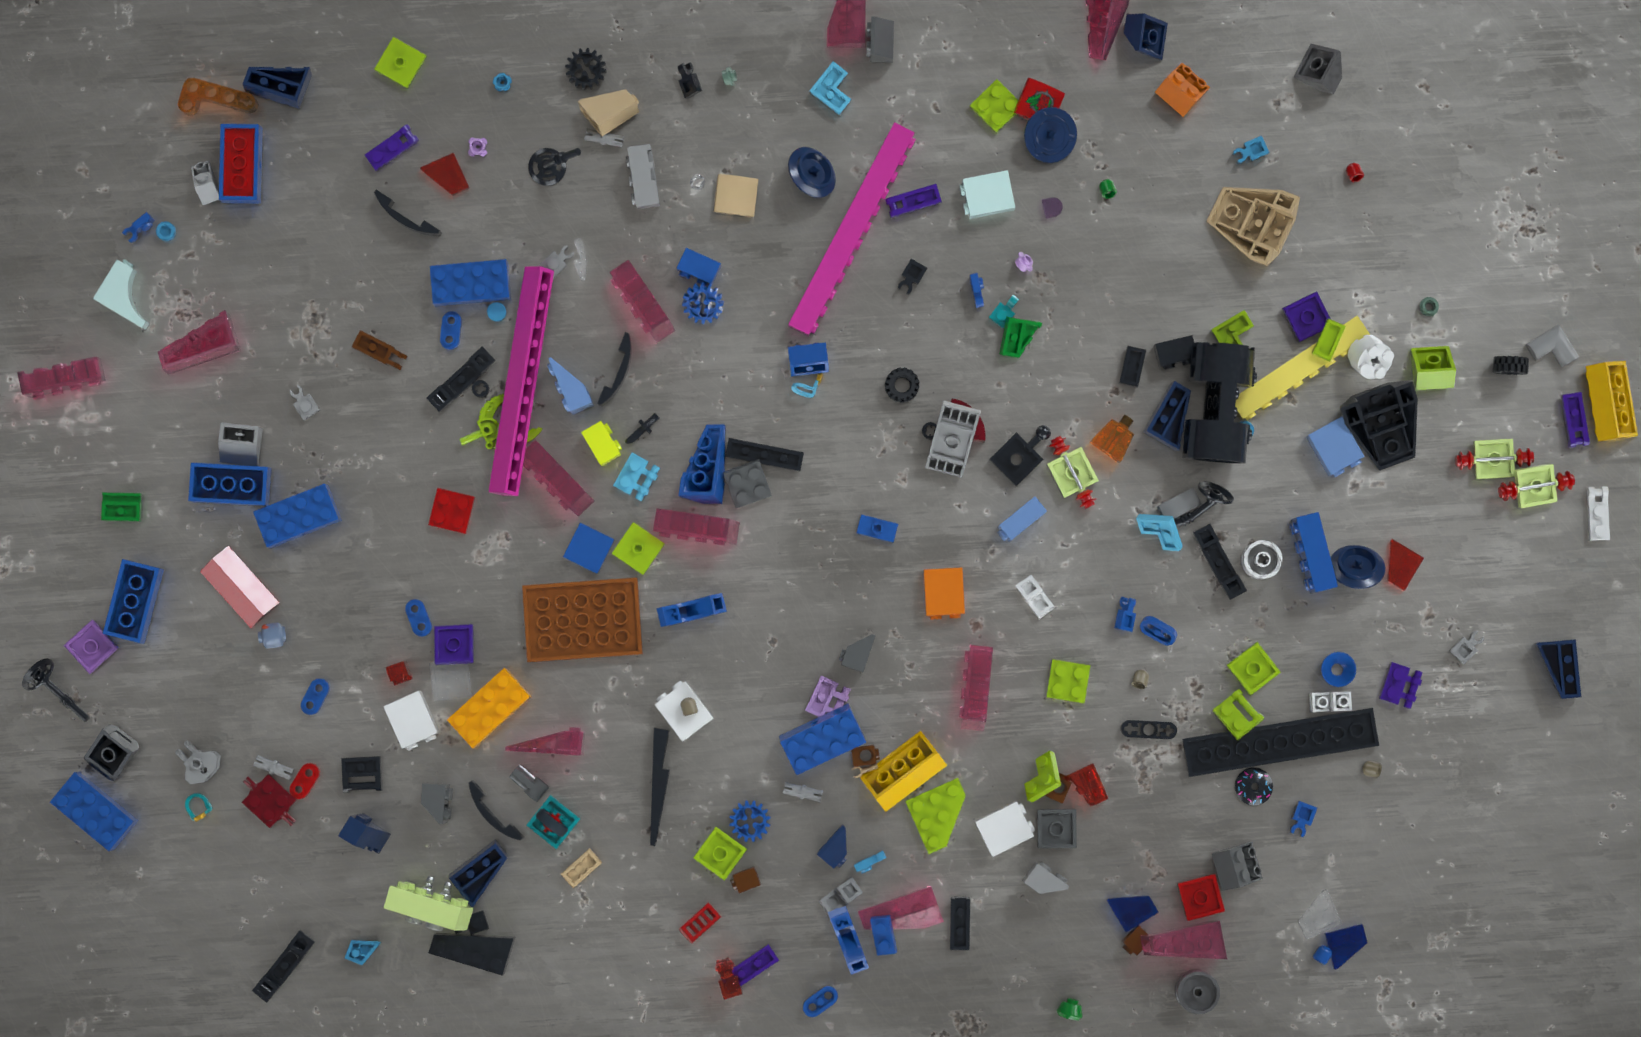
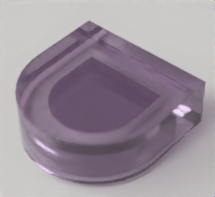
M1051 197L1041 200L1046 219L1056 217L1062 212L1063 205L1058 198Z

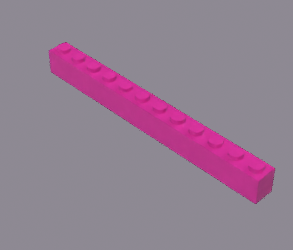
M894 122L788 324L790 328L808 337L811 333L815 334L819 326L816 323L820 316L824 317L828 309L825 306L827 301H832L837 292L834 289L837 282L841 284L846 274L843 272L845 267H850L854 256H852L854 250H859L863 239H861L863 233H868L872 225L869 222L873 215L877 216L881 208L878 205L880 200H885L890 191L887 188L890 181L894 183L896 180L898 166H903L907 158L905 155L907 149H912L916 141L914 138L915 132Z
M529 266L524 269L488 491L502 496H518L554 276L553 270L541 266Z

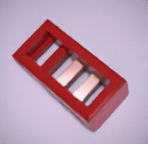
M708 902L680 927L679 931L692 944L718 921L721 916ZM707 910L714 919L711 921L704 911ZM699 916L707 922L706 926L698 918ZM693 921L699 925L700 931L692 924ZM688 926L696 934L694 937L686 929Z

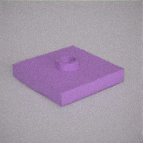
M91 620L64 645L89 674L119 649L108 635L103 634V629L94 620Z

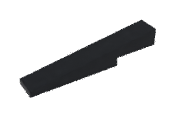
M654 728L651 846H656L670 774V769L663 768L670 730Z

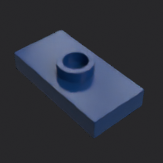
M861 514L857 534L894 543L898 524Z

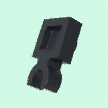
M910 259L901 275L906 279L899 283L898 289L900 290L903 285H907L909 289L906 294L909 295L912 292V283L918 285L928 268Z

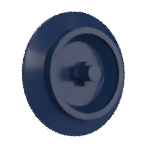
M1055 107L1043 108L1034 113L1028 120L1024 131V141L1029 153L1037 160L1046 163H1054L1066 158L1072 152L1077 140V128L1073 118L1066 111Z
M810 147L798 148L790 155L788 161L789 173L795 185L802 192L811 197L822 198L833 191L836 184L835 171L825 155Z
M1349 545L1338 549L1331 556L1336 580L1347 587L1355 589L1370 588L1377 585L1385 575L1386 567L1382 557L1368 547Z

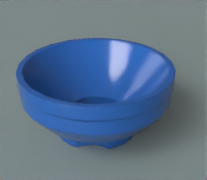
M1334 652L1323 660L1321 674L1329 685L1343 687L1351 683L1355 678L1356 664L1348 654ZM1334 664H1339L1342 667V673L1338 676L1334 675L1331 671Z

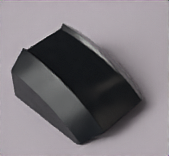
M109 724L101 730L84 756V759L105 778L115 781L136 754L139 745L136 740L119 729L118 726Z

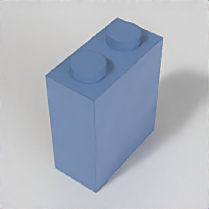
M1342 416L1306 436L1328 476L1334 475V477H1337L1345 472L1343 468L1349 465L1353 468L1362 463L1360 459L1365 457L1352 433L1344 424Z
M1033 497L997 527L999 529L997 533L1003 541L1007 539L1010 542L1045 514L1047 510L1036 497Z

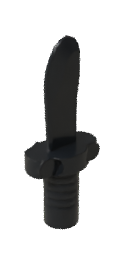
M654 413L645 422L642 419L638 422L641 426L625 440V443L635 442L645 431L650 434L652 432L650 427L660 419L657 414Z

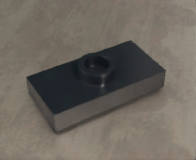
M1127 346L1119 384L1138 388L1146 354L1145 349Z

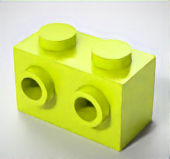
M599 421L581 432L601 466L621 456L620 450H622V447L617 439L613 441L610 434L613 432L607 423L603 424L602 421Z

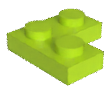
M1245 310L1214 327L1211 331L1218 343L1243 345L1238 336L1254 327Z
M1050 750L1035 759L1038 776L1024 784L1027 800L1030 802L1038 800L1061 786L1055 753Z

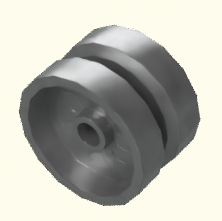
M1189 970L1178 978L1175 985V996L1178 1003L1188 1012L1205 1014L1212 1011L1218 1004L1220 987L1217 981L1207 972ZM1201 989V991L1198 993L1199 995L1196 996L1195 990Z

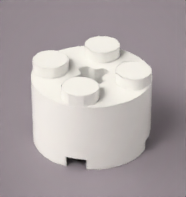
M1374 335L1363 336L1364 338L1355 340L1348 350L1350 365L1367 379H1382L1392 364L1394 353Z
M1265 540L1253 542L1244 549L1241 555L1242 568L1253 579L1262 580L1270 578L1281 567L1282 553L1278 546L1272 542ZM1259 555L1261 557L1266 558V560L1263 561L1264 565L1262 563H1258Z

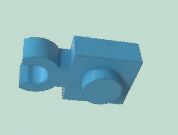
M1262 135L1243 144L1245 149L1237 148L1233 151V155L1236 153L1242 154V159L1237 160V164L1243 163L1247 157L1253 161L1269 154Z
M880 851L855 863L854 867L857 872L861 871L863 874L872 869L871 865L885 859L886 855L884 851Z

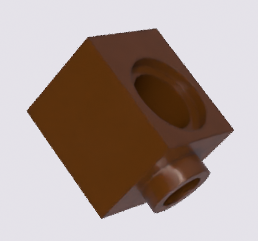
M874 745L859 746L851 750L853 767L876 764V760H880L879 749L874 748ZM863 750L870 751V760H861L860 753Z
M1059 773L1060 782L1064 785L1063 791L1056 793L1053 790L1044 796L1063 804L1072 782L1068 781V776Z
M754 866L733 874V879L730 880L734 891L738 890L739 893L761 885Z
M1137 924L1123 938L1122 942L1125 944L1123 948L1130 955L1134 953L1137 956L1153 938Z

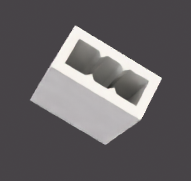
M679 681L671 687L673 689L668 695L663 693L656 699L658 702L655 706L683 742L714 719V717L686 681L684 683ZM691 697L696 701L698 713L683 716L680 703L683 699Z
M421 691L414 692L383 706L402 749L407 748L408 751L419 746L418 742L425 740L427 743L436 739V734L440 733Z
M1015 801L975 821L992 857L1034 837L1032 832L1035 829L1031 821H1026L1024 817L1026 810L1022 803L1018 804Z

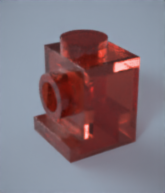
M401 661L385 667L390 682H393L394 686L413 679L407 661Z

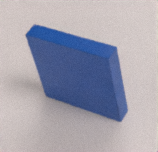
M580 523L563 557L598 574L614 539Z

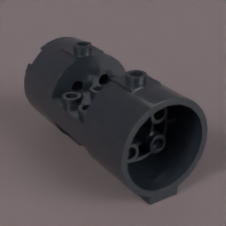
M1208 342L1192 343L1189 381L1206 384L1203 420H1185L1182 458L1217 463H1246L1247 444L1252 439V430L1248 424L1234 422V419L1237 417L1235 402L1239 397V388L1237 387H1254L1257 381V372H1255L1254 367L1255 347L1249 348L1246 345L1212 343V345Z

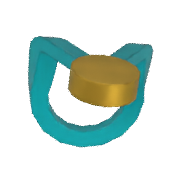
M201 793L191 794L185 801L186 811L191 820H195V822L206 817V814L213 809L208 799ZM194 797L201 798L207 809L198 816H195L189 807V802Z

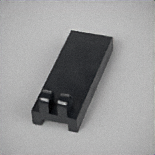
M954 896L951 897L950 950H969L970 897Z

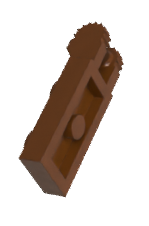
M361 330L352 345V348L385 365L389 364L398 370H401L402 366L397 362L389 360L392 353L401 359L406 360L408 357L397 351L395 347Z

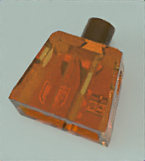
M1124 415L1119 423L1111 419L1089 443L1120 463L1134 436L1128 430L1133 420L1127 415Z

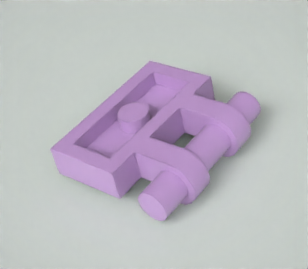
M821 676L805 711L818 717L824 715L825 712H831L848 701V694L851 689L844 686L841 693L835 690L839 683ZM833 696L838 698L834 709L829 707Z

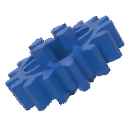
M702 282L701 286L698 287L695 283L693 289L689 287L687 293L683 296L685 300H683L682 306H686L684 313L689 312L688 318L694 317L695 323L698 320H701L702 324H705L706 320L712 323L713 317L718 319L719 313H722L723 308L721 306L724 305V301L720 299L723 295L722 293L717 294V287L711 289L712 284L705 287L704 282ZM701 292L706 294L704 298V304L706 305L704 312L706 314L701 313V308L703 305V303L700 302L702 298Z
M746 800L745 806L739 803L738 807L740 809L733 808L735 816L731 815L729 818L733 819L734 822L730 823L729 826L735 827L732 833L738 832V839L744 836L745 842H747L748 838L755 842L756 836L762 839L761 833H768L765 827L771 826V824L767 823L771 816L765 815L768 809L762 810V803L756 806V801H753L752 805H749L748 800ZM746 808L752 810V819H755L757 816L763 817L762 823H753L755 828L754 834L748 832L749 824L737 825L739 819H748V816L745 814Z

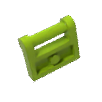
M1240 689L1236 690L1230 697L1213 709V713L1237 740L1264 720V716L1261 713L1258 714L1244 698L1243 692ZM1237 700L1253 720L1249 722L1233 703Z

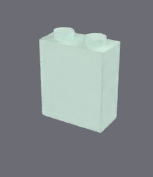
M1008 170L965 178L962 180V184L959 185L961 196H965L966 203H963L965 215L969 214V219L1015 210Z

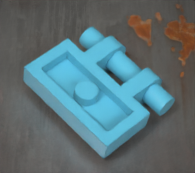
M632 452L613 486L631 495L633 489L637 490L638 493L635 498L642 501L644 496L648 495V489L653 480L657 479V473L660 468L653 465L650 471L645 469L649 461ZM644 474L647 477L642 486H640L637 482L641 475Z

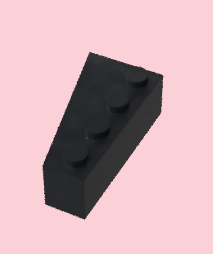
M436 933L433 936L428 953L503 976L516 937Z

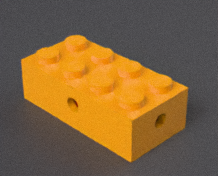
M503 668L451 715L447 721L473 749L532 696L507 668Z

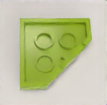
M958 778L905 801L928 854L940 850L948 844L966 796Z

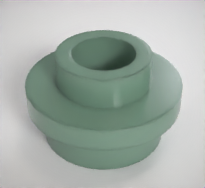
M727 67L726 70L722 71L725 85H735V81H737L736 71L732 70L731 67Z
M1426 297L1420 302L1419 309L1423 315L1433 316L1438 312L1439 304L1436 299ZM1426 304H1431L1432 309L1427 310Z

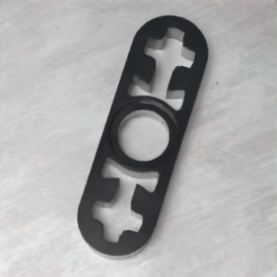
M1126 720L1120 728L1121 733L1125 737L1172 739L1177 734V727L1171 722ZM1128 723H1131L1132 727H1138V723H1141V735H1137L1138 731H1131V734H1128L1124 727H1127ZM1151 724L1154 727L1152 735L1144 733L1143 728L1145 725ZM1157 724H1160V728L1163 729L1170 725L1173 733L1166 736L1165 732H1159L1160 736H1156L1158 732Z

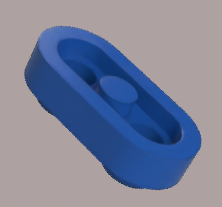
M454 311L447 312L442 318L440 343L447 350L456 349L460 343L462 319ZM451 317L455 318V322L453 324L448 323V320ZM449 336L453 338V341L451 343L446 342V339Z
M417 599L410 600L406 604L405 611L413 632L421 637L429 635L432 631V623L424 603ZM414 605L418 606V611L415 613L412 612ZM421 623L425 625V629L422 631L418 628Z
M1153 616L1144 617L1140 624V629L1145 635L1163 645H1172L1177 638V632L1173 627Z
M315 679L311 682L301 701V709L305 714L314 715L321 709L330 691V685L325 679ZM319 684L322 686V691L320 692L316 690V686ZM310 701L313 703L312 709L307 707V703Z
M832 986L821 988L805 1000L803 1004L804 1013L809 1017L820 1015L836 1003L838 999L837 990ZM826 992H830L832 994V997L830 999L825 998L824 995ZM811 1003L816 1005L815 1010L809 1009Z

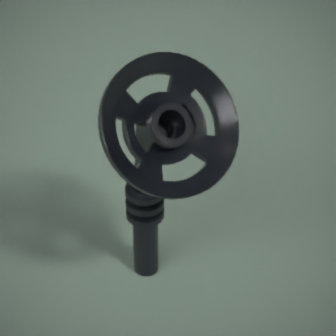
M552 148L540 149L529 160V174L540 185H555L563 179L568 159L581 155V150L576 148L567 152H558ZM542 153H552L551 155H543L539 157V155ZM534 162L538 163L539 173L537 175L533 171ZM561 164V171L556 170L557 165ZM554 175H555V177H556V178H554V179H552V180H542L543 177H544V178H550V177H552V176H554Z
M1208 481L1200 482L1198 489L1207 498V502L1193 512H1187L1188 514L1185 513L1184 516L1181 515L1179 519L1175 520L1176 527L1186 526V523L1190 524V521L1193 523L1194 519L1217 503L1232 504L1234 501L1233 495L1218 484Z
M45 658L36 662L26 672L22 681V686L25 690H34L44 685L60 699L59 702L63 703V706L71 709L84 722L89 720L90 716L75 703V700L71 696L69 697V694L62 692L49 680L54 668V663L51 659Z

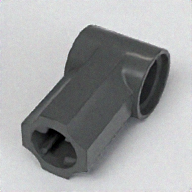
M521 764L509 776L536 802L549 789L545 782L532 775Z

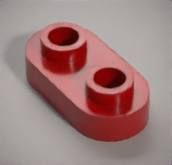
M307 763L301 767L290 785V794L294 798L303 799L310 793L320 776V769L316 764ZM308 769L312 770L313 772L312 776L310 777L306 774V771ZM297 786L302 787L301 793L296 791Z

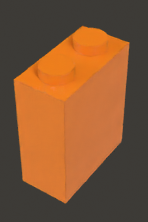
M962 567L924 569L926 616H930V620L942 619V615H949V619L961 618V614H965Z

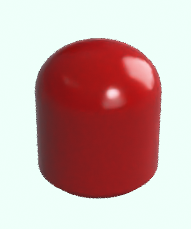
M1354 162L1347 166L1346 173L1351 182H1358L1363 179L1364 172L1360 164Z

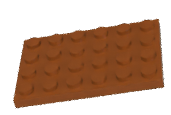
M638 578L522 586L527 662L643 654Z

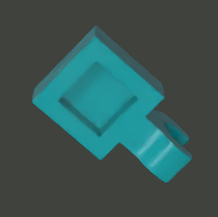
M1012 295L1006 305L1000 302L989 318L1004 329L1006 316L1014 317L1015 313L1011 310L1019 299Z

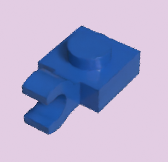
M146 212L133 222L131 227L124 229L122 233L127 235L132 232L133 236L128 241L134 243L138 238V232L149 230L155 220Z
M1121 597L1120 606L1122 610L1118 609L1114 628L1133 632L1136 613H1133L1136 599Z

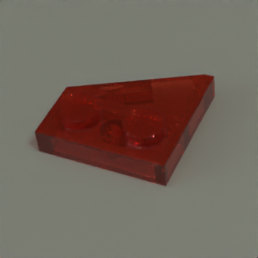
M454 153L420 167L422 172L452 196L470 188Z
M1391 539L1389 543L1390 555L1388 558L1389 570L1387 581L1405 591L1424 557Z
M1094 763L1064 776L1067 781L1071 780L1075 784V790L1084 797L1090 806L1097 805L1108 799Z

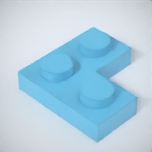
M833 61L810 89L811 94L838 115L843 112L851 101L847 95L837 88L848 75V72Z
M1139 514L1136 520L1141 534L1158 535L1163 550L1180 551L1183 545L1173 516Z

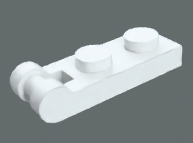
M1601 486L1598 489L1587 487L1589 541L1610 540L1609 489L1607 486ZM1595 496H1600L1601 502H1595Z

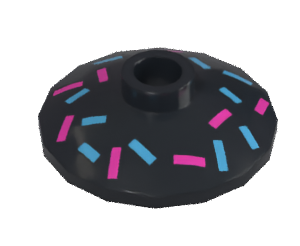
M1251 767L1245 769L1235 780L1236 795L1247 805L1257 806L1263 804L1270 798L1273 792L1272 779L1266 771L1260 768ZM1253 783L1258 784L1257 790L1251 788Z

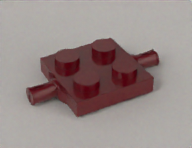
M267 774L261 782L256 784L249 776L245 778L246 780L243 783L251 790L241 803L271 829L281 819L286 821L290 827L296 822L288 812L297 800L275 779Z

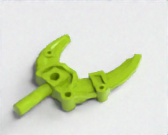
M504 393L491 398L490 401L484 404L477 421L480 430L460 438L462 446L480 437H484L488 450L496 448L499 423L493 419V416L499 405L503 402ZM538 427L537 429L532 428L529 430L527 443L539 435L543 428Z

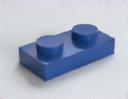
M890 915L871 917L870 923L877 956L896 954L897 946Z

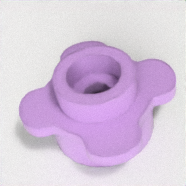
M485 138L469 139L470 149L468 154L470 156L480 155L484 157L487 155V140Z
M1019 252V258L1015 260L1017 267L1023 272L1027 270L1031 272L1033 270L1031 257Z

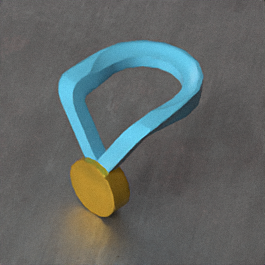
M818 373L813 387L802 383H793L792 391L798 395L813 398L824 373ZM797 386L806 388L808 390H813V392L808 393L801 391L797 388Z

